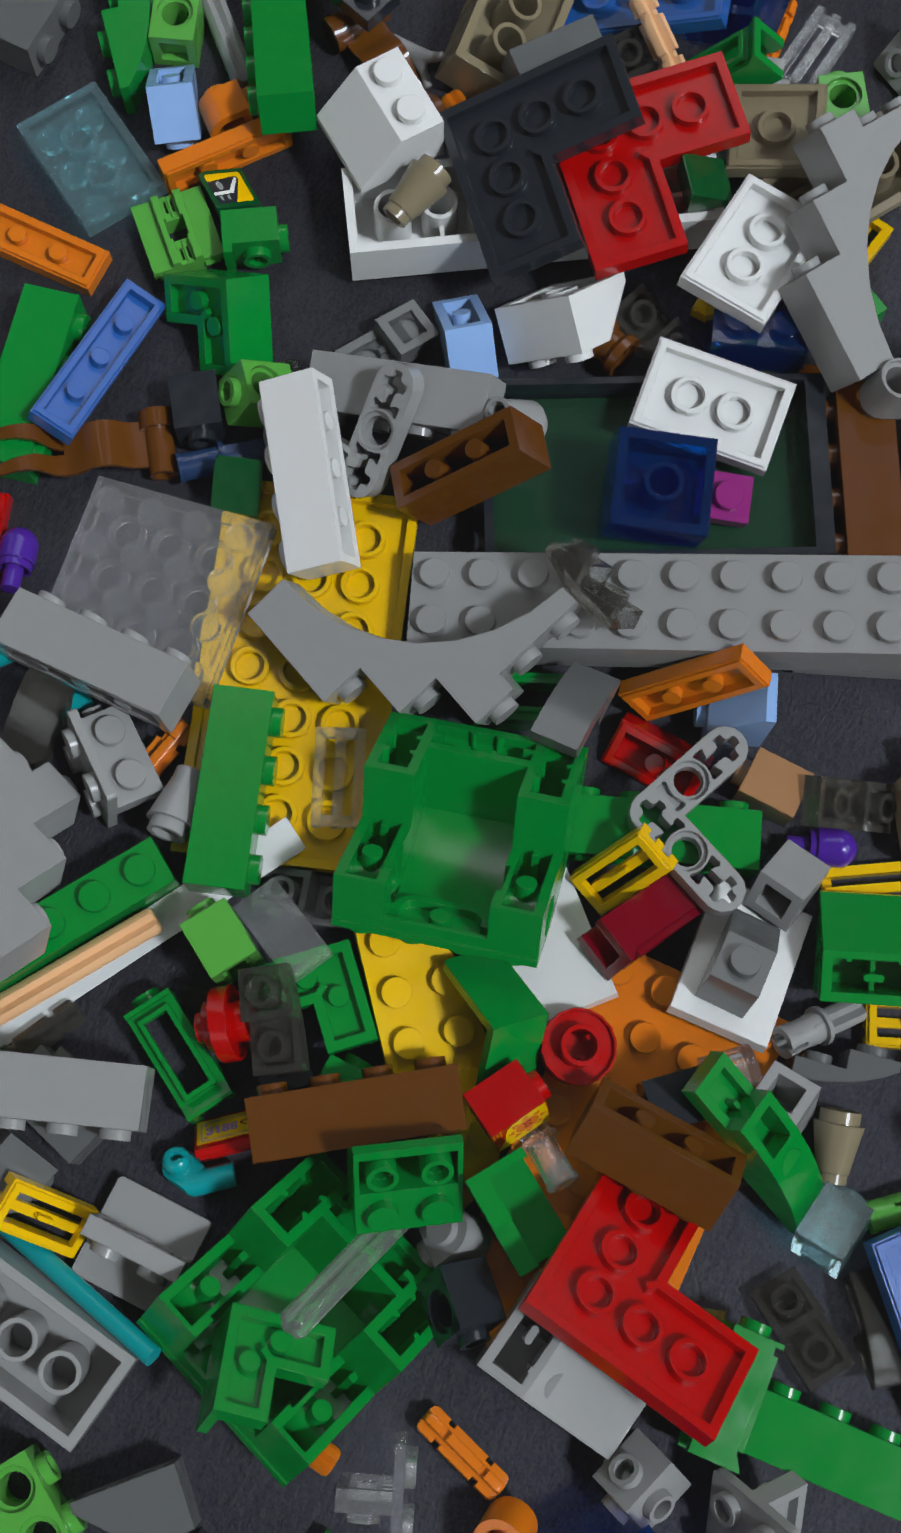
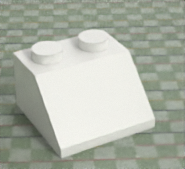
M398 47L356 66L317 114L319 125L361 194L405 173L412 159L419 160L423 154H427L432 158L444 154V120Z
M624 272L595 280V277L551 284L495 308L509 365L528 362L529 368L535 369L555 363L557 357H565L567 364L593 357V348L611 339L626 282Z

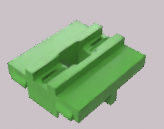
M201 186L181 192L177 188L171 190V195L159 199L155 195L149 197V202L130 207L155 280H164L165 273L207 269L206 266L221 262V259H224L223 247ZM184 229L188 232L187 238L175 242L169 236L171 233Z

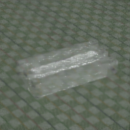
M818 5L781 58L785 59L783 79L790 80V84H802L799 81L833 34L838 39L807 82V84H815L818 75L828 74L854 36L857 26L851 22L847 26L841 24L842 17L834 13L830 18L825 15L826 8ZM817 27H821L823 30L791 76L786 75L785 73Z
M316 727L311 828H322V826L331 827V829H342V827H348L351 830L356 829L362 817L366 729ZM327 739H336L332 815H322ZM347 739L355 740L351 816L342 815Z

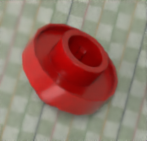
M226 984L212 987L209 990L207 1001L202 1003L201 1012L196 1013L194 1016V1029L198 1042L200 1044L205 1043L209 1051L215 1052L218 1059L223 1063L241 1061L246 1057L249 1046L247 1041H252L255 1038V1017L250 1002L247 999L241 998L236 986Z
M571 1008L556 1014L546 1023L539 1056L544 1069L553 1079L567 1086L582 1087L599 1081L611 1070L617 1055V1040L612 1027L602 1015L590 1009Z

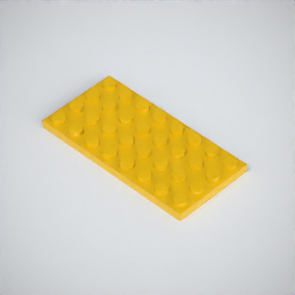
M266 481L259 519L224 514L198 675L201 684L195 693L184 765L191 766L200 771L214 684L274 691L279 704L278 708H285V723L282 738H273L271 756L278 757L277 777L274 787L266 786L263 805L271 807L269 828L286 817L306 849L279 867L333 874L362 817L364 764L393 710V705L368 677L364 680L367 683L365 690L347 704L343 701L340 704L323 702L248 615V612L284 579L301 585L326 610L357 629L385 639L402 641L419 520L398 510L395 496L381 494L369 498L350 496L361 568L306 580L287 574V569L281 562L279 555V543L282 541L280 522L272 508V495L275 493L274 482ZM190 835L187 836L185 843H171L170 851L176 855L187 856Z

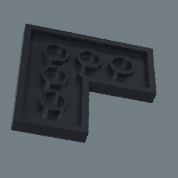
M612 32L439 112L444 120V140L490 277L496 286L585 248L556 164L646 124Z

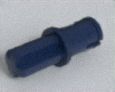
M263 437L224 445L219 440L216 441V446L181 454L175 453L180 482L186 483V481L212 477L216 455L260 460L267 466L264 454L266 445Z

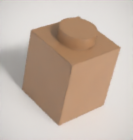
M760 747L751 760L746 758L733 774L730 783L737 786V789L731 800L746 802L749 804L750 810L763 811L762 817L785 827L794 817L815 774Z

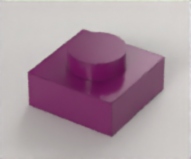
M707 469L702 474L697 521L744 528L748 525L754 477Z

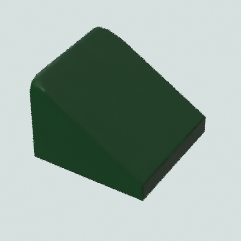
M696 154L681 155L677 167V175L687 213L728 206L733 196L724 160Z
M216 455L211 512L259 519L267 477L264 462L255 459Z

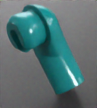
M179 1146L168 1149L162 1157V1172L165 1178L190 1197H197L238 1186L233 1161L205 1167L190 1155L185 1148Z

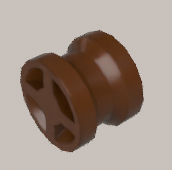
M615 320L610 341L593 348L594 356L589 359H597L602 363V370L610 377H613L632 359L641 341L633 334L622 332L620 330V323Z

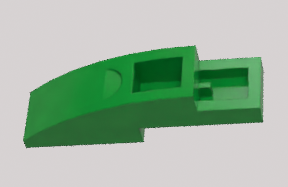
M108 0L110 9L101 10L105 30L97 31L104 60L112 58L115 67L114 69L106 70L113 98H123L127 115L137 113L146 93L145 87L149 70L153 69L154 59L148 39L153 0Z
M710 1051L681 1092L727 1145L747 1155L742 1177L789 1232L798 1234L825 1194L823 1180L814 1156L799 1129L771 1091L755 1089L725 1052Z

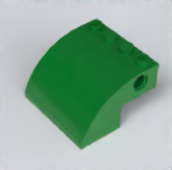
M392 710L364 764L362 817L333 873L331 925L349 928L361 934L373 933L397 938L407 944H425L444 948L459 955L472 954L496 959L511 966L524 965L537 968L566 868L589 748L583 747L576 759L531 740L529 736L414 714L399 713Z
M326 1153L314 1154L305 1158L252 1205L233 1229L164 1290L136 1323L161 1348L165 1356L201 1396L214 1329L232 1302L337 1328L330 1379L323 1389L275 1377L268 1422L262 1430L225 1422L284 1488L317 1458L370 1399L400 1374L433 1338L416 1285L434 1269L428 1267L423 1262L418 1251L398 1230L356 1235L348 1192L347 1175Z

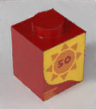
M517 1059L463 1094L471 1113L498 1153L551 1118L545 1101L552 1096L551 1092L535 1069L526 1073Z

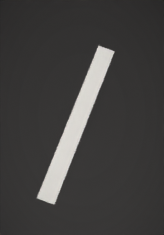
M286 817L268 829L267 836L258 835L256 855H263L261 878L306 849ZM184 884L146 908L152 909L161 921L163 930L160 934L0 1026V1049L180 932L182 929L179 925L189 919L186 913L198 903L208 898H214L215 902L224 897L228 900L233 896L189 891Z

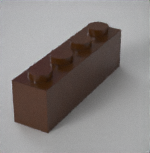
M862 380L832 393L830 391L827 399H825L836 555L901 556V480L895 419L875 418L863 409L859 400V390L866 380Z
M445 1056L415 1060L413 1061L414 1071L394 1074L393 1065L391 1064L361 1069L362 1079L341 1082L340 1073L308 1078L310 1088L292 1091L288 1090V1082L256 1086L257 1096L244 1098L253 1164L344 1150L355 1146L381 1144L466 1130L467 1121L458 1065H446Z

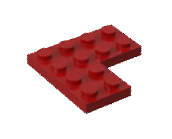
M722 51L630 78L629 80L646 124L557 164L595 280L687 253L688 241L663 168L679 164L682 154L706 156L750 143L751 130Z
M601 1173L518 1309L702 1446L707 1447L715 1441L759 1349L668 1284L671 1275L699 1226L680 1219L674 1212L645 1196L633 1193L625 1185Z

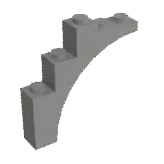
M901 95L881 107L884 115L880 118H877L874 110L858 118L853 109L835 119L832 111L806 125L805 127L809 135L792 146L814 189L799 197L798 199L802 207L785 217L807 261L791 270L795 279L779 288L778 291L831 393L862 380L881 368L890 359H894L879 325L870 288L867 243L870 211L879 178L893 150L901 141Z
M282 579L248 612V615L323 702L340 704L342 701L345 704L351 702L365 690L367 683L364 680L368 677L399 713L414 714L417 711L419 714L426 712L442 697L439 689L444 687L476 724L488 725L493 721L495 725H498L518 708L519 704L515 699L524 692L511 676L515 672L523 675L535 666L543 656L539 650L553 637L556 640H560L568 635L579 624L580 619L577 614L585 606L571 591L562 587L531 612L495 630L455 641L413 643L385 639L357 629L326 610L301 585Z
M1 738L0 982L43 955L46 951L52 925L43 908L35 902L60 887L67 858L64 856L60 845L52 837L74 824L81 797L72 780L65 775H61L49 762L32 771L25 757L21 753L13 751Z

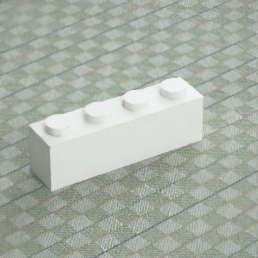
M310 367L260 381L261 399L258 401L257 408L260 420L266 428L268 446L265 448V461L273 475L275 493L272 495V508L280 522L282 541L279 543V555L283 566L287 569V574L311 580L361 568L332 379Z

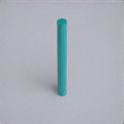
M0 1231V1235L143 1364L149 1366L158 1358L161 1348L54 1252Z

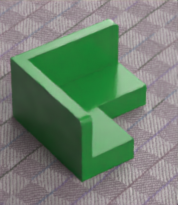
M215 269L164 274L167 322L197 325L200 371L215 369L216 375L224 376L240 359L273 362L269 274Z
M349 939L249 969L265 1021L314 1006L328 1055L368 1043L370 1046L380 1043Z
M472 954L446 959L443 971L487 1029L476 1085L515 1059L518 1060L526 1073L533 1069L536 1070L549 1013L514 968L503 961Z
M522 1146L464 1181L465 1186L519 1277L539 1266V1262L551 1256L566 1231L523 1158L527 1157Z
M232 1302L214 1329L196 1431L207 1434L217 1420L262 1430L268 1422L275 1377L323 1389L330 1379L337 1328Z

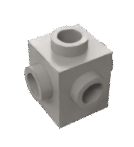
M638 1427L616 1449L610 1460L604 1459L602 1466L593 1475V1478L607 1492L600 1500L603 1505L623 1526L632 1518L646 1533L655 1524L664 1521L672 1513L675 1502L692 1485Z

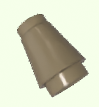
M423 154L419 160L412 159L390 196L388 203L383 207V211L396 225L405 228L409 222H412L447 194L446 187L452 181L450 175L439 162L427 154Z
M820 1106L819 1118H813L815 1161L823 1183L846 1186L847 1177L850 1174L865 1127L860 1125L862 1113L842 1108Z

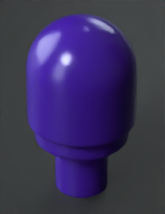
M11 528L3 534L0 540V571L3 573L0 589L7 593L15 594L18 588L21 587L22 578L30 576L31 572L35 569L39 543L34 533L26 528Z
M817 827V830L810 829L808 836H786V841L788 839L832 868H842L849 865L857 854V843L854 837L843 829Z

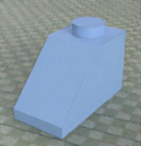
M195 65L150 69L145 88L155 145L166 143L167 149L171 150L184 149L194 145L193 140H201L202 132L201 117L198 110L199 99Z
M474 294L432 302L437 331L440 333L439 341L445 368L488 373L498 377L492 322L478 295Z
M772 673L769 687L694 708L693 725L694 727H701V739L717 727L728 726L742 733L748 746L759 747L777 722L778 673Z

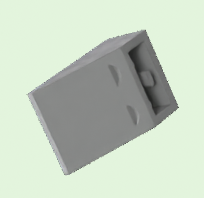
M537 1269L506 1314L507 1319L499 1324L491 1336V1340L486 1343L476 1358V1364L522 1400L601 1456L610 1460L646 1403L518 1309L541 1272Z

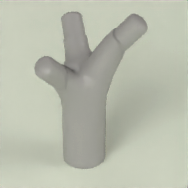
M394 34L406 47L415 69L420 74L423 87L425 89L430 88L432 83L428 64L444 61L446 58L445 52L430 51Z

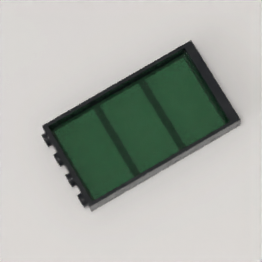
M769 374L797 385L763 477L627 429L646 376L500 379L506 383L505 399L533 400L544 409L548 420L545 441L551 469L473 506V515H483V531H474V552L836 555L824 380L822 374ZM707 469L754 477L748 525L744 528L697 521L702 474Z

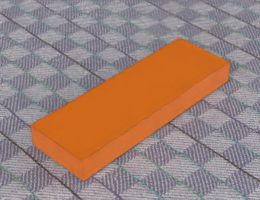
M260 117L158 159L157 163L163 185L168 195L172 194L171 190L177 188L181 192L199 186L197 174L201 172L242 168L292 147V132L262 135Z
M0 203V257L92 297L113 260L110 252Z
M742 643L622 680L618 695L646 721H651L769 687L772 671Z

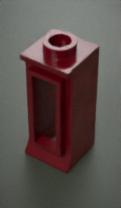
M667 873L600 918L595 923V927L581 935L577 940L607 981H609L622 969L624 970L676 932L686 927L702 914L704 910Z

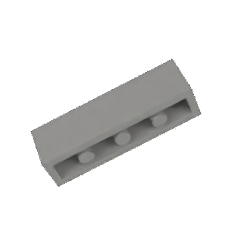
M313 349L310 367L332 379L339 426L345 427L347 419L359 420L379 369L387 363L401 361ZM408 363L420 370L424 377L425 387L407 436L433 440L434 432L452 435L484 419V408L487 402L498 396L504 398L506 383L488 373ZM394 377L392 385L398 388V393H405L407 386L401 382V377ZM383 403L382 408L391 409L398 413L399 408L390 407L391 403ZM380 417L374 422L372 431L389 433L390 424L384 417Z
M18 588L0 617V651L5 657L172 734L201 684V681L190 666L192 661L189 657L168 646L163 651L150 646L149 641L144 636L132 629L124 627L121 632L107 627L108 624L103 618L87 609H81L79 614L65 608L66 604L61 599L47 591L40 590L38 595L23 588Z
M0 1051V1128L25 1131L27 1120L46 1122L45 1133L78 1136L79 1126L100 1128L98 1139L130 1142L132 1132L147 1133L155 1069L144 1065Z

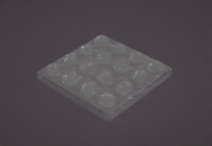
M98 476L51 594L61 599L66 604L65 608L78 614L81 609H87L97 614L107 622V627L121 632L124 627L138 632L149 641L150 646L163 651L168 646L185 654L191 659L192 663L190 666L201 681L189 704L209 710L214 684H219L277 530L273 524Z

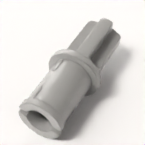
M835 1002L824 1008L811 1006L799 1018L774 1027L772 1032L774 1035L771 1036L772 1045L776 1052L784 1059H789L803 1050L818 1044L826 1046L833 1042L835 1034L865 1021L867 1011L862 1004Z

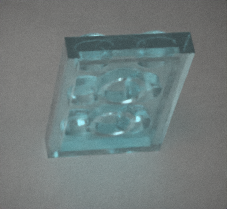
M95 81L16 125L21 138L89 238L131 215L130 207L149 202V197L157 195L160 198L168 193L164 180Z

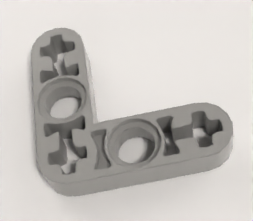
M391 362L379 369L351 440L349 441L341 437L349 493L352 497H375L383 492L391 476L389 466L397 461L425 387L423 375L412 364ZM394 377H401V382L407 386L405 393H398V388L392 385ZM383 403H391L390 407L399 408L398 413L391 409L382 408ZM380 417H384L389 422L391 428L390 437L383 445L378 444L372 435L373 424ZM264 426L263 439H264V443H265V445H266V447H267V446H268V442H267L266 428H265V426ZM364 450L380 453V459L372 458L373 454H367ZM358 468H365V473L370 477L368 484H362V478L357 475Z
M728 726L717 727L704 736L638 794L629 806L626 814V822L630 831L642 825L639 820L643 814L641 805L648 810L654 806L660 809L662 813L657 820L666 831H668L673 823L679 828L664 843L665 847L662 851L666 856L672 854V846L677 841H690L696 846L699 853L698 862L691 867L680 866L677 863L669 874L702 910L717 917L728 915L740 906L745 898V882L740 874L694 826L686 815L734 774L747 758L748 744L745 737L735 728ZM714 741L720 746L725 745L727 742L731 744L734 748L730 753L733 761L724 757L709 771L703 763L715 752L717 746ZM680 771L694 773L700 780L701 787L699 793L694 796H685L679 793L674 787V775ZM711 774L717 776V778L713 779ZM654 822L647 824L651 828L649 836L653 841L660 838L664 833ZM708 861L715 867L707 873L709 878L717 885L724 881L730 885L731 889L727 893L728 898L731 900L730 903L723 898L717 902L711 899L709 894L714 888L704 876L697 884L691 879V877L698 874L705 867Z

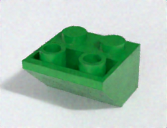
M819 890L813 991L820 1001L901 1006V895Z
M462 1134L348 1148V1192L355 1234L463 1222L464 1142Z

